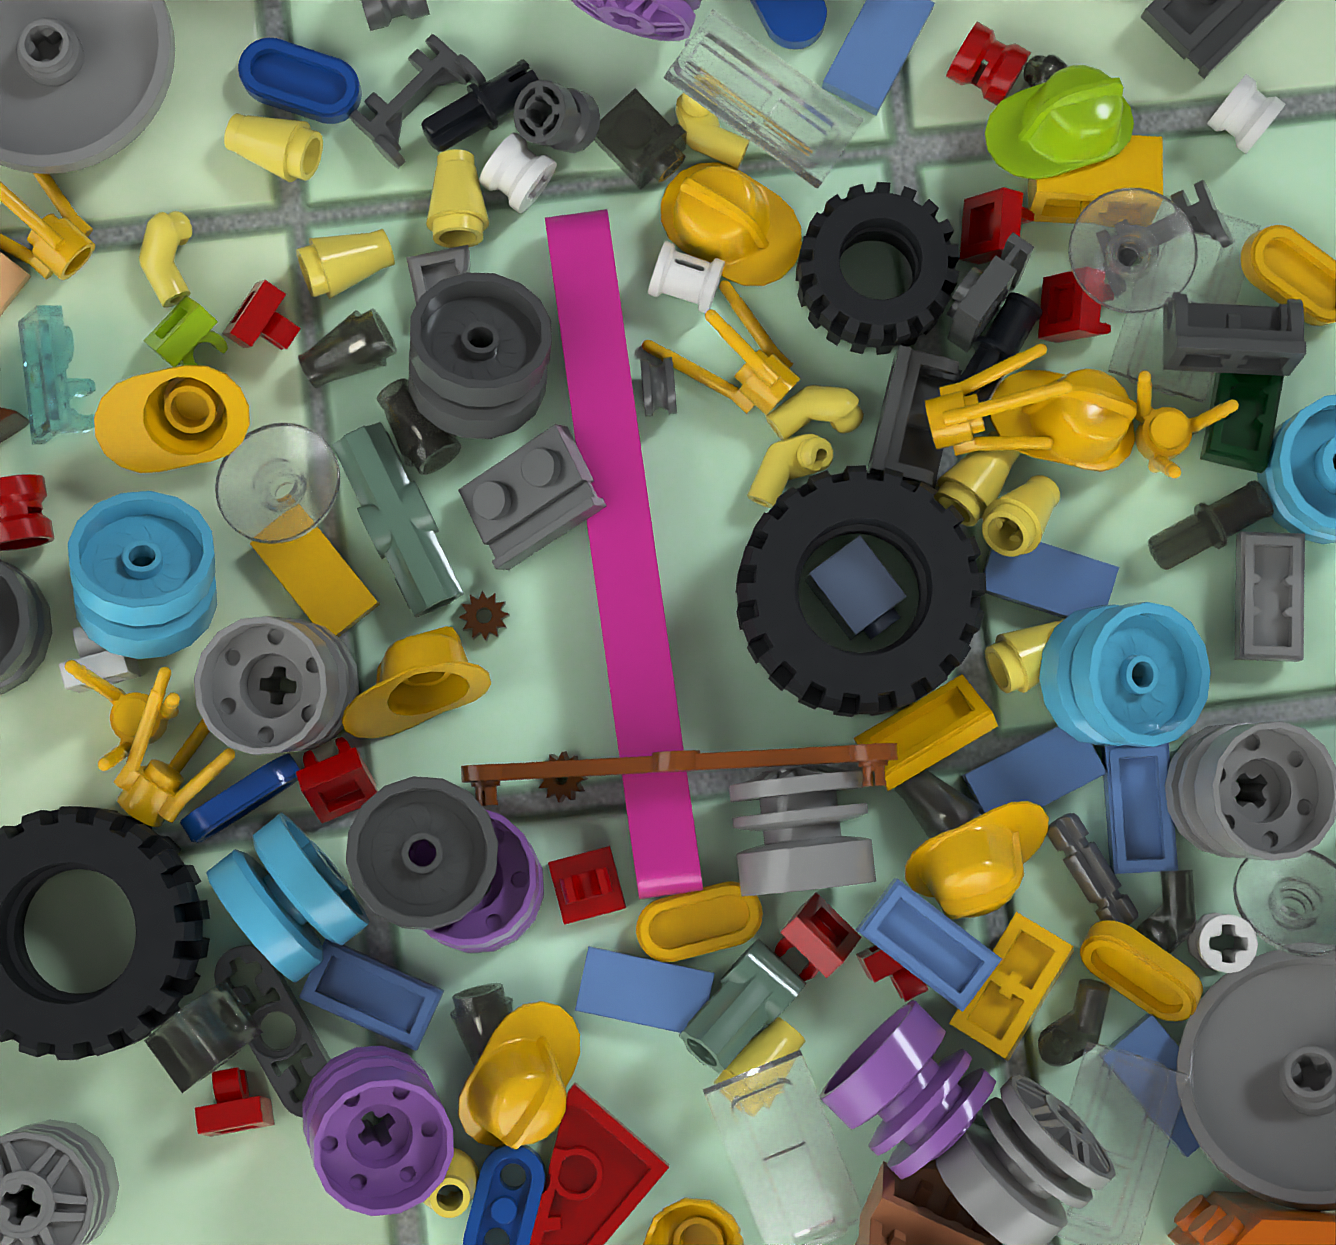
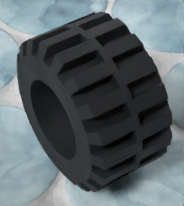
M876 182L873 192H865L864 185L859 184L849 188L846 198L841 199L836 194L825 204L824 211L821 214L816 212L809 223L806 236L803 237L796 266V281H799L797 295L801 307L807 306L810 311L808 316L809 322L815 329L822 325L828 331L826 337L828 341L838 346L841 339L852 344L850 352L863 354L866 347L876 348L877 355L889 354L893 346L900 344L909 347L916 343L922 333L927 335L936 325L939 317L948 305L952 292L957 285L960 272L956 270V265L960 259L959 245L951 244L950 242L954 230L949 220L946 219L939 223L935 218L939 207L930 199L923 206L913 200L917 191L906 186L903 187L901 195L890 193V182ZM863 241H881L890 244L898 249L907 259L912 271V284L905 293L891 299L879 300L863 296L846 282L840 268L842 254L849 247Z

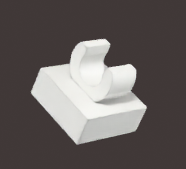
M82 626L72 629L75 645L80 658L74 659L76 662L84 665L111 684L141 677L137 659L108 652L89 639ZM66 662L59 663L65 689L78 693L93 690L66 671Z

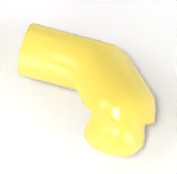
M172 211L169 214L159 212L147 222L139 254L140 266L164 308L177 305L186 295L189 297L191 294L174 263L177 246L185 245L192 236L190 220L179 211Z
M810 385L801 389L765 417L776 435L781 440H785L812 420L830 422L831 426L839 433L852 432L862 423L864 413L860 406H858V397L849 389Z

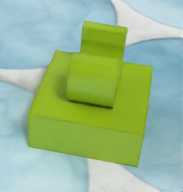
M187 295L143 340L172 367H176L179 363L181 365H199L195 362L193 353L195 348L204 342L210 343L223 354L228 350V345L224 338L211 330L218 321L199 303Z

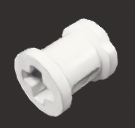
M665 241L653 271L648 295L658 297L661 293H665L698 304V311L706 313V311L710 310L725 261L716 258L712 262H708L675 251L674 243Z
M1216 912L1202 915L1197 923L1189 928L1186 940L1188 952L1197 959L1202 967L1225 973L1239 972L1249 966L1255 958L1258 948L1256 932L1249 922L1240 916ZM1221 932L1234 938L1233 948L1223 949L1222 954L1220 951L1210 949L1209 946L1210 937L1219 936Z

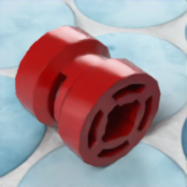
M977 21L955 56L946 77L962 86L970 83L981 89L984 99L997 106L1008 96L1032 52L1016 43L1010 45L1003 44L996 40L994 30Z
M22 474L0 478V551L37 547L50 543L55 539L52 520L42 514V502L47 497L45 479L42 475Z

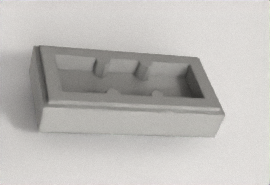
M1241 531L1236 534L1234 660L1299 662L1303 660L1305 534Z

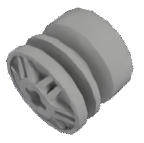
M262 616L244 618L218 631L202 651L194 676L196 706L208 730L228 747L252 755L314 750L334 739L344 728L341 719L345 708L359 695L357 665L345 642L325 626L302 619ZM282 678L296 681L297 688L295 693L280 690Z
M1282 721L1207 726L1187 738L1171 759L1165 782L1167 809L1179 833L1200 851L1220 857L1250 858L1254 860L1276 861L1298 858L1319 845L1335 822L1336 766L1325 745L1304 728Z
M827 765L804 766L765 771L763 774L746 782L729 785L730 802L759 800L761 814L732 818L733 828L763 831L764 837L763 845L749 848L736 854L741 896L796 892L876 882L872 840L864 837L841 836V822L855 819L868 813L867 803L838 806L836 791L863 788L862 771H848Z
M1017 1074L1010 1077L1000 1088L1001 1099L994 1097L982 1106L983 1118L989 1129L972 1123L963 1136L936 1159V1166L944 1183L958 1202L979 1225L1004 1245H1047L1068 1224L1066 1211L1060 1201L1066 1205L1081 1209L1093 1199L1091 1188L1098 1191L1101 1190L1116 1174L1114 1165L1105 1149L1080 1117L1048 1090L1033 1080Z
M51 1119L25 1125L0 1136V1245H87L101 1235L115 1212L119 1181L114 1159L99 1137L76 1123ZM28 1187L34 1189L32 1200L41 1205V1208L30 1214L25 1211L27 1200L18 1196L19 1192Z

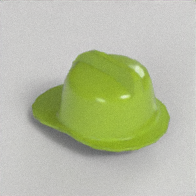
M1072 65L1054 72L1045 83L1016 92L1002 100L989 115L985 129L987 151L1002 169L1014 176L1033 180L1055 177L1090 164L1103 162L1118 155L1130 142L1134 127L1131 107L1122 96L1124 87L1120 78H1111L1101 70L1087 65Z

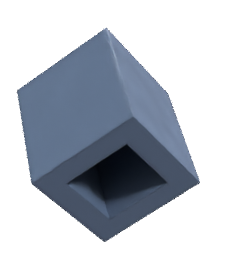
M861 535L812 570L805 579V582L849 640H852L862 631L872 640L901 618L894 607L900 604L907 596Z

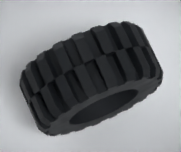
M866 465L846 466L844 472L830 475L828 470L809 476L806 484L797 489L793 486L777 498L775 505L767 513H763L753 529L747 546H745L737 574L735 593H737L738 608L736 613L739 628L744 631L748 642L747 649L755 663H760L770 675L768 679L778 689L789 691L799 698V703L814 710L819 707L833 711V715L853 717L857 714H870L874 716L889 713L905 705L908 706L935 690L948 679L951 672L962 664L970 652L971 647L969 644L973 635L980 630L984 611L980 610L981 596L987 591L986 573H978L976 559L981 555L975 536L966 538L959 526L964 518L953 504L945 509L933 498L938 491L923 481L917 487L902 481L904 472L884 468L881 474L867 473ZM856 533L880 538L900 551L915 573L919 590L917 610L907 631L891 645L876 651L863 653L838 649L817 636L803 616L798 593L802 569L813 552L833 538Z
M61 806L58 810L53 811L39 810L22 816L21 823L16 826L4 825L0 828V1042L14 1040L19 1043V1052L35 1057L51 1054L56 1055L57 1060H79L88 1056H100L135 1044L150 1036L151 1031L156 1027L168 1023L180 1010L179 1002L184 995L193 993L201 975L195 972L199 959L206 958L208 955L210 938L203 937V920L210 919L208 901L199 900L195 885L199 884L201 880L194 866L183 863L178 856L182 849L169 836H160L152 830L151 826L138 821L132 816L120 814L118 811L82 806ZM69 870H91L115 881L129 900L135 918V945L127 967L111 984L91 993H68L50 985L34 968L25 945V918L34 895L48 879Z

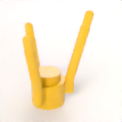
M32 173L62 216L60 219L52 213L41 219L0 181V201L32 229L27 237V241L33 246V249L30 250L0 233V249L29 264L45 279L50 278L53 273L61 280L68 279L88 261L95 249V243L88 238L93 228L77 215L50 174Z
M727 280L720 282L719 289L761 350L759 349L755 352L715 310L710 309L706 311L705 318L746 362L734 376L742 384L741 388L652 340L643 341L642 348L644 351L657 357L662 362L664 358L672 357L673 368L731 399L746 414L754 406H757L767 416L801 379L790 369L793 363L776 347L742 297L738 295L734 287Z
M1040 343L959 383L939 387L941 396L925 400L927 417L935 447L938 450L953 446L955 456L974 451L1050 449L1054 442L1052 438L1047 436L974 437V434L986 431L983 420L984 416L1071 392L1073 385L1070 381L1064 380L980 403L977 394L965 396L1045 355L1047 347Z
M1146 370L1141 371L1138 375L1137 411L1134 417L1139 422L1135 431L1137 449L1144 458L1149 460L1148 468L1151 472H1162L1166 476L1176 479L1181 475V469L1170 460L1174 459L1188 447L1193 434L1235 412L1239 404L1236 400L1231 399L1192 418H1188L1182 411L1174 407L1154 409L1151 407V374Z
M69 660L65 663L66 671L113 704L110 713V724L116 736L121 738L117 747L98 761V768L106 771L128 757L149 695L139 692L126 694L122 689L115 687L84 665L79 664L75 660ZM170 693L162 703L148 744H152L160 739L167 729L169 719L178 716L180 697L177 693Z
M161 667L158 671L126 764L114 780V784L123 789L117 798L120 807L133 818L151 827H160L165 820L173 823L183 807L211 782L236 755L233 749H225L180 789L184 782L180 772L210 733L202 718L169 764L157 759H151L147 766H141L171 677V670L168 667Z

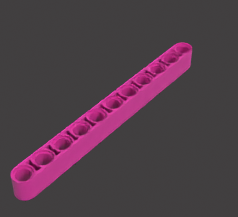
M604 209L545 217L575 441L594 479V482L591 484L597 496L603 498L607 506L587 519V527L619 758L652 756L653 752L681 751L684 748L608 211ZM687 772L622 775L639 899L702 891L701 868Z

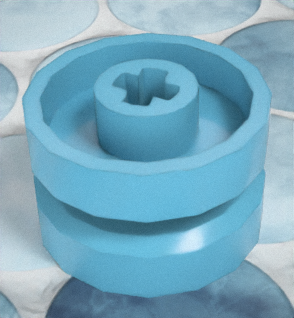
M1336 394L1322 397L1280 424L1273 434L1268 467L1263 473H1257L1261 500L1274 521L1288 532L1305 534V540L1319 544L1336 543V469L1334 468V464H1336Z
M154 491L127 492L96 503L76 522L68 541L69 568L76 618L89 639L110 653L134 659L166 657L189 647L209 628L217 608L215 553L212 530L198 510L175 496Z
M1139 602L1124 605L1093 606L1074 611L1054 628L1043 649L1039 680L1044 704L1056 724L1079 742L1101 746L1130 745L1155 747L1177 740L1196 723L1208 699L1211 670L1206 646L1191 621L1170 606L1151 602Z
M281 812L253 834L254 848L265 868L247 853L235 849L209 869L206 874L221 903L254 946L278 971L296 983L324 959L323 947L311 925L324 938L333 943L344 945L364 929L370 921L364 909L349 889L346 880L328 856L290 818Z

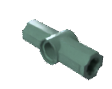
M378 422L362 426L344 435L343 438L332 444L361 505L357 510L381 559L386 557L394 573L395 581L413 615L417 618L431 613L464 595L435 534L439 532L433 516L416 482H410L401 464L402 460L382 423Z

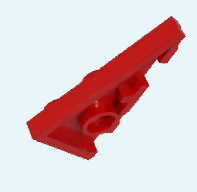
M576 1082L568 1090L566 1110L560 1122L529 1245H604L669 1169V1164Z

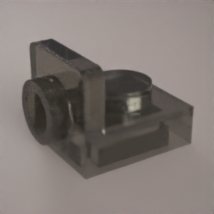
M636 88L600 120L599 131L594 141L640 189L653 178L659 183L669 178L686 158L682 152L686 149L687 131L679 123L671 126Z

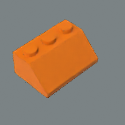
M1213 1191L1207 1198L1203 1195H1198L1187 1202L1174 1218V1222L1178 1226L1167 1235L1175 1245H1336V1210L1309 1211L1292 1209L1267 1202L1248 1192Z

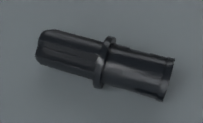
M524 59L518 61L516 65L480 86L474 83L468 85V94L424 119L421 126L429 144L438 152H443L486 126L491 130L497 128L498 120L514 110L515 102L520 92L529 83L539 80L533 69L527 72L530 69L527 61Z
M1008 293L1004 305L986 335L978 336L973 343L975 353L957 383L1017 354L1036 321L1041 318L1043 313L1041 307L1022 294ZM1004 376L965 396L977 394L979 403L991 400Z

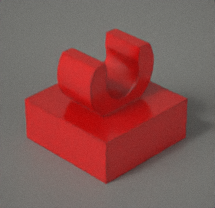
M1002 187L964 199L959 260L977 265L991 262L995 255L999 258L1001 257L1006 241L1012 232L1020 237L1021 225L1033 222L1035 215L1030 209L1022 207L1023 192Z
M1081 268L1043 277L1040 306L1043 313L1039 319L1038 339L1061 343L1111 333V325L1100 322L1101 303L1110 302L1114 299L1109 289L1103 287L1104 273Z
M262 280L255 283L222 334L242 348L252 347L257 338L261 336L278 349L283 350L284 348L287 350L301 328L275 312L286 296V293L267 280Z
M343 737L335 739L339 754L319 762L312 750L306 751L303 755L305 768L296 771L301 791L322 824L361 808L367 800L378 792L375 780L357 748H351L348 741Z
M610 846L548 862L564 925L626 908Z
M815 892L781 930L780 933L783 937L776 945L774 952L781 957L790 948L795 947L809 960L799 974L804 981L814 978L819 971L828 978L844 963L862 937Z
M876 945L856 954L870 980L876 983L889 976L898 995L905 1002L928 991V987L923 981Z
M239 1067L212 1072L213 1090L217 1104L194 1108L199 1135L213 1137L275 1125L271 1099L263 1096L249 1097L246 1070H239Z

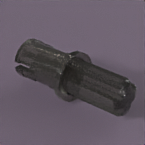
M1252 480L1246 483V486L1209 506L1204 502L1194 506V514L1151 536L1148 540L1150 554L1161 569L1169 570L1211 546L1217 549L1226 546L1228 537L1265 517L1272 516L1274 513L1273 505L1261 484L1256 480Z

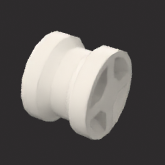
M1245 74L1208 121L1207 125L1216 132L1227 131L1235 137L1236 147L1247 154L1286 104L1277 97H1265L1257 90L1256 81Z
M517 132L512 133L497 147L481 172L479 183L489 191H501L508 197L509 206L518 213H523L544 191L555 172L557 163L547 155L537 156L528 149L526 139Z

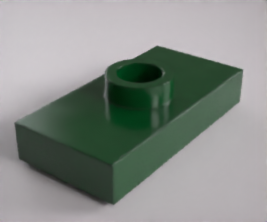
M1216 372L1210 409L1231 399L1236 400L1239 407L1227 417L1206 427L1200 459L1263 473L1268 467L1284 376Z

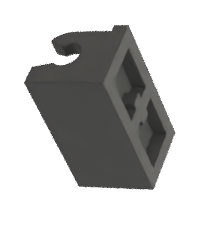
M1173 293V298H1167L1163 304V370L1290 376L1306 355L1304 308L1301 299H1288L1287 304L1269 307L1188 303L1187 294Z
M899 345L892 361L867 473L881 474L884 468L904 472L902 481L916 487L923 481L935 489L944 448L937 450L927 417L925 400L941 396L939 387L958 382L962 370L958 369L960 364L958 361Z

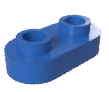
M502 1144L492 1150L486 1157L480 1170L464 1233L463 1245H487L485 1235L493 1228L503 1229L508 1234L509 1245L530 1244L546 1180L543 1160L533 1148L528 1145H521L518 1149H513ZM508 1164H518L524 1169L526 1180L519 1186H509L502 1179V1169Z

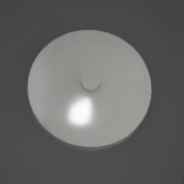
M0 0V165L29 173H66L96 165L114 156L132 143L147 128L159 111L172 79L175 62V37L172 20L165 1Z
M1296 946L1266 952L1256 956L1251 964L1243 970L1223 975L1204 994L1194 1014L1190 1015L1183 1031L1177 1057V1086L1182 1110L1201 1150L1211 1163L1238 1187L1267 1202L1292 1209L1309 1211L1336 1210V948Z

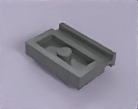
M1154 0L1145 8L1140 18L1184 60L1188 58L1199 69L1198 74L1205 79L1285 0Z
M1012 232L1006 241L1000 258L995 255L984 272L975 266L968 272L954 292L952 299L955 301L946 314L953 319L947 337L949 341L968 353L975 339L982 334L1004 304L1010 287L1015 289L1020 282L1034 246Z
M557 424L458 489L483 544L489 545L495 557L492 563L495 569L510 570L607 507L603 498L597 496L591 484L594 482V479L569 428Z

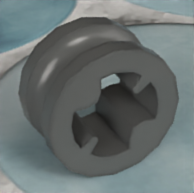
M672 357L664 358L663 362L657 366L650 364L648 359L640 360L645 417L653 416L654 411L659 408L667 410L669 415L677 414Z

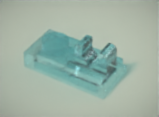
M36 305L18 321L32 445L45 444L58 434L87 433L95 428L94 414L82 415L75 408H70V400L74 396H89L96 391L95 382L91 379L67 378L66 369L69 368L68 363L72 361L74 354V338L71 328L68 325H64L62 305Z

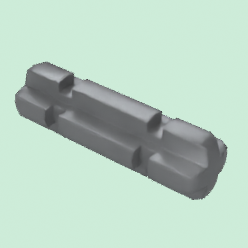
M1068 813L1053 821L1048 826L1047 836L1057 851H1064L1066 857L1062 860L1089 903L1097 904L1098 909L1095 913L1100 921L1111 920L1126 925L1132 924L1138 918V911L1129 896L1119 892L1118 888L1122 885L1096 843L1087 841L1085 836L1089 832L1079 816L1075 813Z

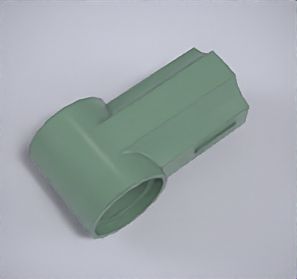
M757 939L729 968L720 980L723 984L721 988L701 1007L679 1034L687 1050L700 1063L709 1066L718 1073L724 1071L764 1024L770 1025L791 1004L806 985V982L760 939Z

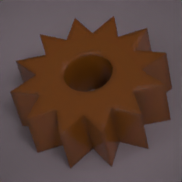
M483 591L479 599L470 595L471 604H461L467 611V613L459 616L461 620L467 622L463 631L472 630L473 640L482 634L487 642L490 633L499 638L498 628H507L502 620L510 616V614L502 611L506 602L496 603V593L488 599ZM484 609L489 610L492 614L491 620L487 623H480L477 620L478 613Z
M567 751L561 752L559 757L555 754H549V761L578 760V756H573L569 759ZM568 777L565 784H561L557 778L542 779L544 781L539 788H548L546 798L555 795L558 803L563 802L566 797L570 800H576V791H585L580 782L589 778Z

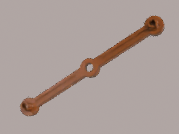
M897 743L700 753V750L653 752L652 756L465 765L461 766L462 783H471V787H475V799L481 806L498 805L497 786H500V781L835 763H858V767H862V787L873 786V772L875 773V786H886L885 766H888V761L898 760Z

